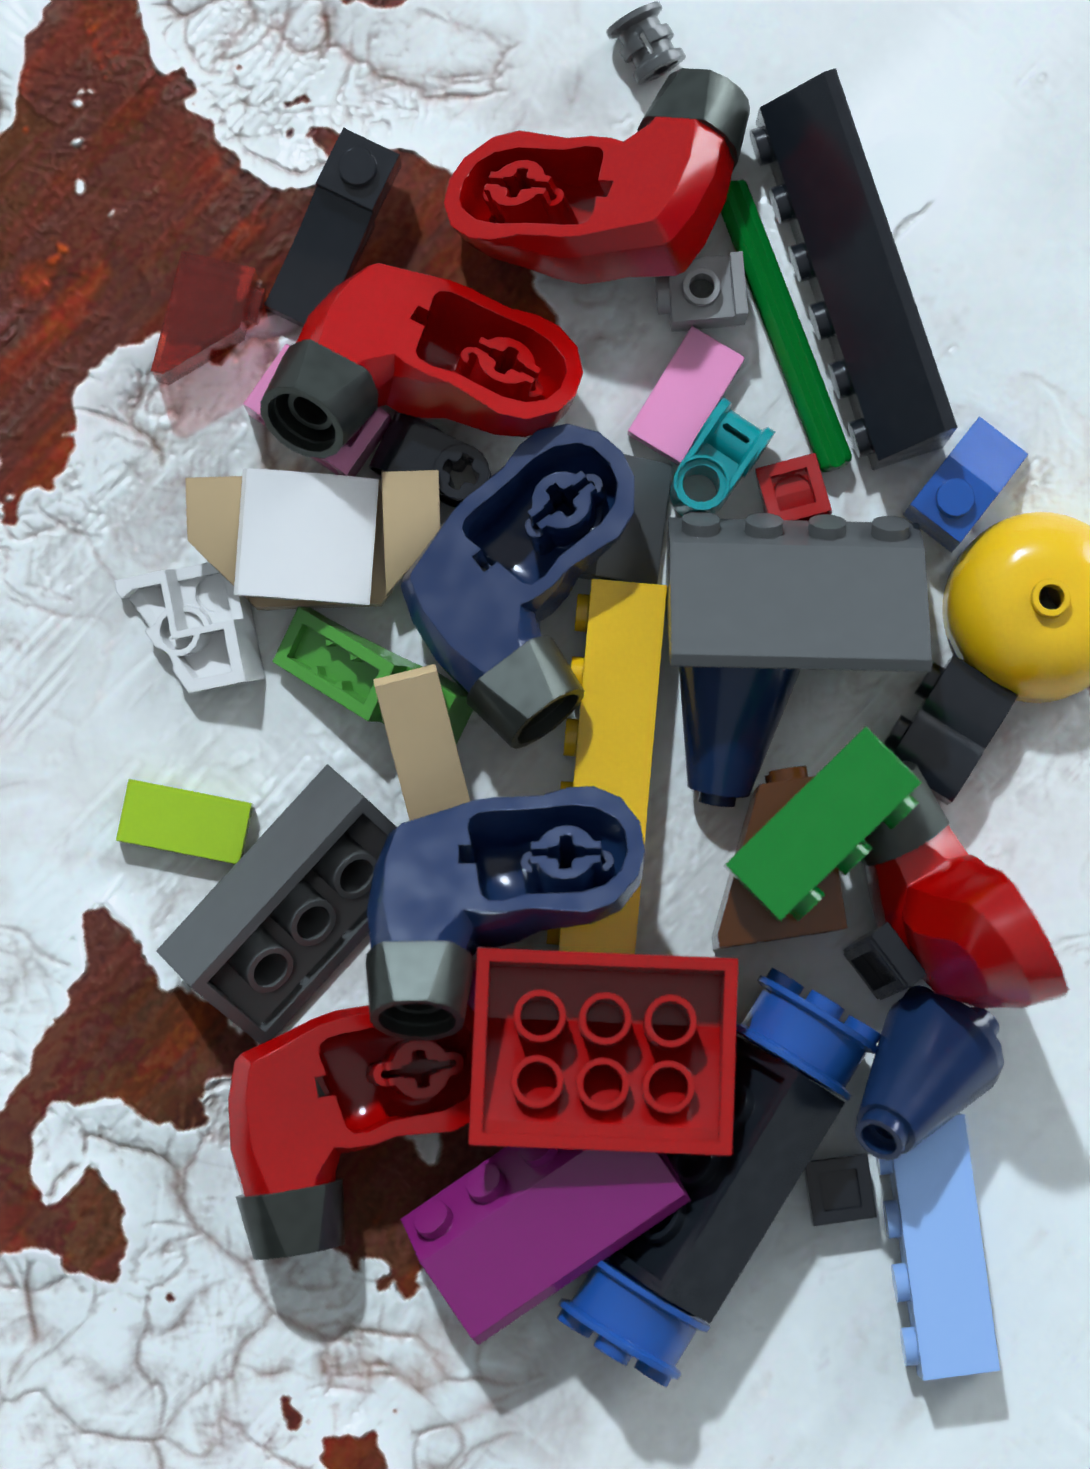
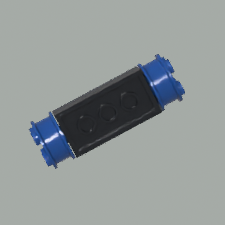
M773 967L766 977L762 975L758 977L757 982L763 989L743 1022H736V1033L749 1042L736 1035L732 1156L666 1153L691 1201L614 1252L607 1259L600 1261L590 1269L572 1300L561 1298L558 1303L562 1308L556 1317L559 1321L586 1338H590L593 1331L596 1332L599 1336L593 1345L597 1349L625 1366L634 1356L638 1359L634 1368L666 1388L672 1378L679 1380L682 1373L676 1367V1364L697 1330L706 1333L709 1331L710 1325L707 1323L710 1324L846 1103L832 1093L849 1101L852 1095L848 1092L846 1086L866 1053L876 1054L879 1048L876 1046L881 1037L879 1032L851 1015L842 1023L839 1021V1018L845 1009L812 989L806 999L800 997L804 987Z

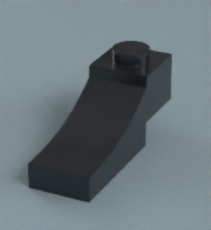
M343 127L316 181L315 191L300 228L264 303L266 310L304 327L309 314L333 288L351 277L375 229L374 221L402 167L400 154Z

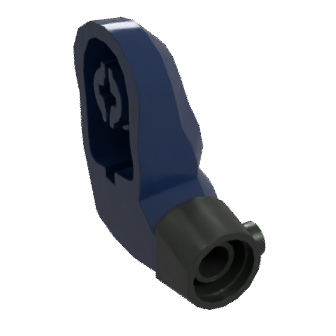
M568 423L537 430L522 442L500 470L468 495L454 509L404 575L401 583V589L412 622L435 660L467 693V704L514 749L525 747L554 730L578 707L584 698V689L554 639L548 635H541L539 622L556 611L570 594L579 576L620 540L634 513L635 476L623 452L600 432Z
M595 786L568 787L541 796L493 797L473 800L402 823L392 830L386 839L374 868L367 907L371 949L367 952L365 963L369 1015L373 1026L386 1035L406 1040H438L455 1035L464 1025L475 965L473 956L477 952V948L480 946L499 947L516 943L543 930L593 924L620 911L640 886L645 865V846L640 821L622 798Z

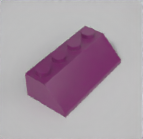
M505 1147L401 1218V1221L420 1264L471 1339L477 1345H480L691 1200L666 1153Z

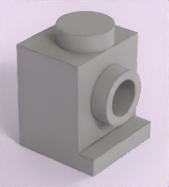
M743 251L730 252V255L695 258L687 270L677 276L655 277L658 315L669 314L671 332L690 330L691 326L697 329L745 325L748 316V302ZM695 280H707L712 285L713 292L706 298H698L691 293L689 285Z

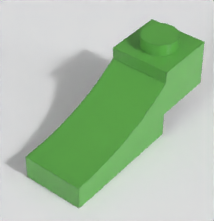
M298 606L272 661L366 721L381 722L383 724L384 721L373 679L423 667L367 640L312 608ZM438 673L457 745L473 709L467 704V693L457 683Z

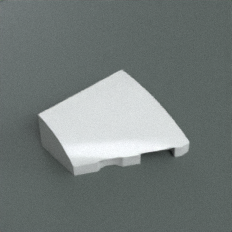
M209 562L178 569L161 570L114 581L116 592L120 598H129L149 626L145 633L156 648L165 651L170 656L173 663V672L188 693L265 679L251 603L244 596L234 595V586Z

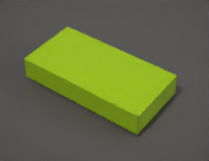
M128 779L116 841L236 864L244 853L253 804Z

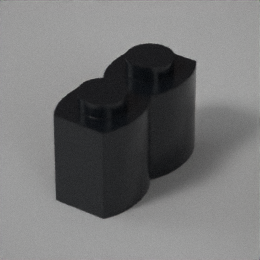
M954 655L944 667L936 662L932 663L931 672H926L914 694L924 699L912 720L900 715L883 742L901 762L910 761L916 764L935 798L946 805L954 801L1018 697L1016 693L989 679L982 672Z

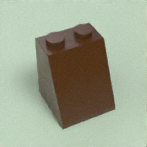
M807 766L769 771V775L765 776V784H759L751 794L735 854L814 777H808ZM835 867L817 885L826 895L799 921L790 913L781 921H777L729 873L711 937L713 950L847 929L839 870Z

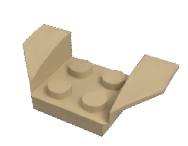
M439 470L382 472V479L379 480L370 605L244 597L257 610L297 609L298 606L312 609L383 606L393 592V588L407 573L440 529ZM242 476L185 478L187 540L234 586Z

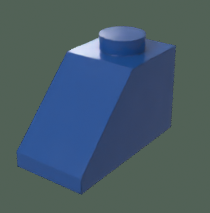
M979 416L911 502L903 516L912 523H919L921 530L952 553L1029 454Z

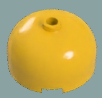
M1052 512L1023 513L1006 518L990 526L980 533L958 557L948 576L944 589L942 609L946 637L950 640L956 655L965 663L982 672L989 679L1016 693L1018 697L1015 701L1027 703L1053 702L1065 699L1090 687V525L1063 514ZM1048 587L1049 596L1053 603L1058 606L1057 609L1050 610L1041 605L1039 593L1042 588Z

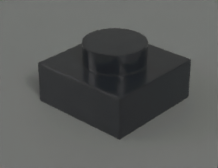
M862 1153L809 1161L804 1174L813 1226L877 1218L868 1154Z

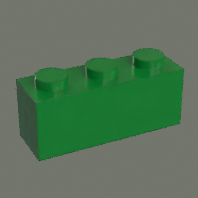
M866 726L768 821L724 867L777 921H781L788 913L799 921L826 895L817 885L835 867L845 876L872 850V847L864 839L882 821L892 830L918 805L919 802L911 793L922 782Z

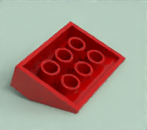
M477 948L469 1145L732 1156L738 958Z

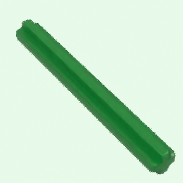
M744 179L730 181L726 202L721 210V215L735 251H743L746 280L813 453H816L820 470L822 472H831L848 465L852 460L851 451L748 184Z

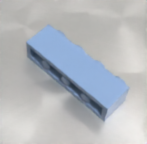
M958 1113L907 1153L901 1154L898 1158L884 1160L876 1157L879 1175H890L893 1200L883 1201L884 1223L888 1239L898 1238L902 1262L891 1265L894 1294L897 1303L907 1301L910 1327L900 1328L903 1359L905 1366L916 1365L917 1375L923 1381L1000 1371L965 1114Z

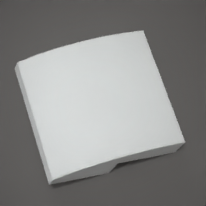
M243 469L234 595L370 605L379 479L283 470Z

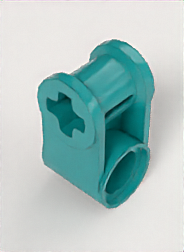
M723 397L693 441L694 445L676 470L670 486V501L674 510L681 517L696 511L716 514L722 508L741 478H745L751 471L776 432L769 427L763 430L759 429L731 410L732 403ZM693 475L705 476L713 482L716 495L706 502L692 500L685 494L683 481Z

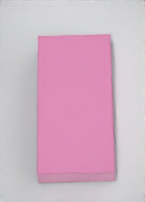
M691 326L629 428L627 435L675 464L680 465L694 445L693 441L733 381L745 357Z

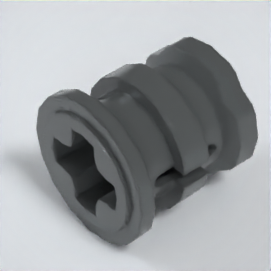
M658 1L643 5L629 12L606 30L609 39H620L623 47L620 49V53L625 63L633 62L636 68L633 77L636 83L640 85L667 73L686 58L682 48H674L670 40L674 37V34L669 24H661L657 17L663 8ZM641 33H644L653 49L652 54H650L643 42Z

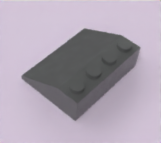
M703 511L690 512L683 515L682 518L668 517L665 585H667L666 605L670 666L931 672L932 652L925 548L919 523H909L906 519L896 516H881L873 519L872 522H846L842 517L829 514L813 516L809 521L783 520L780 516L770 513H755L747 516L746 519H720L716 514Z

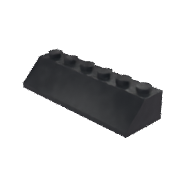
M834 68L813 77L759 107L756 119L757 128L749 132L759 165H770L777 185L769 188L770 199L776 218L780 224L789 222L796 245L789 246V255L794 272L799 282L809 280L816 303L808 305L815 334L819 341L828 338L836 360L828 364L833 388L838 399L848 397L855 417L854 421L848 422V430L854 450L859 458L868 456L872 470H876L943 448L958 427L837 70Z

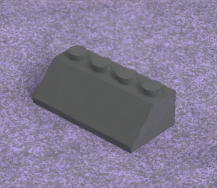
M327 764L156 952L194 991L255 1041L262 1044L271 1040L369 933L367 907L374 868L389 833L396 826Z

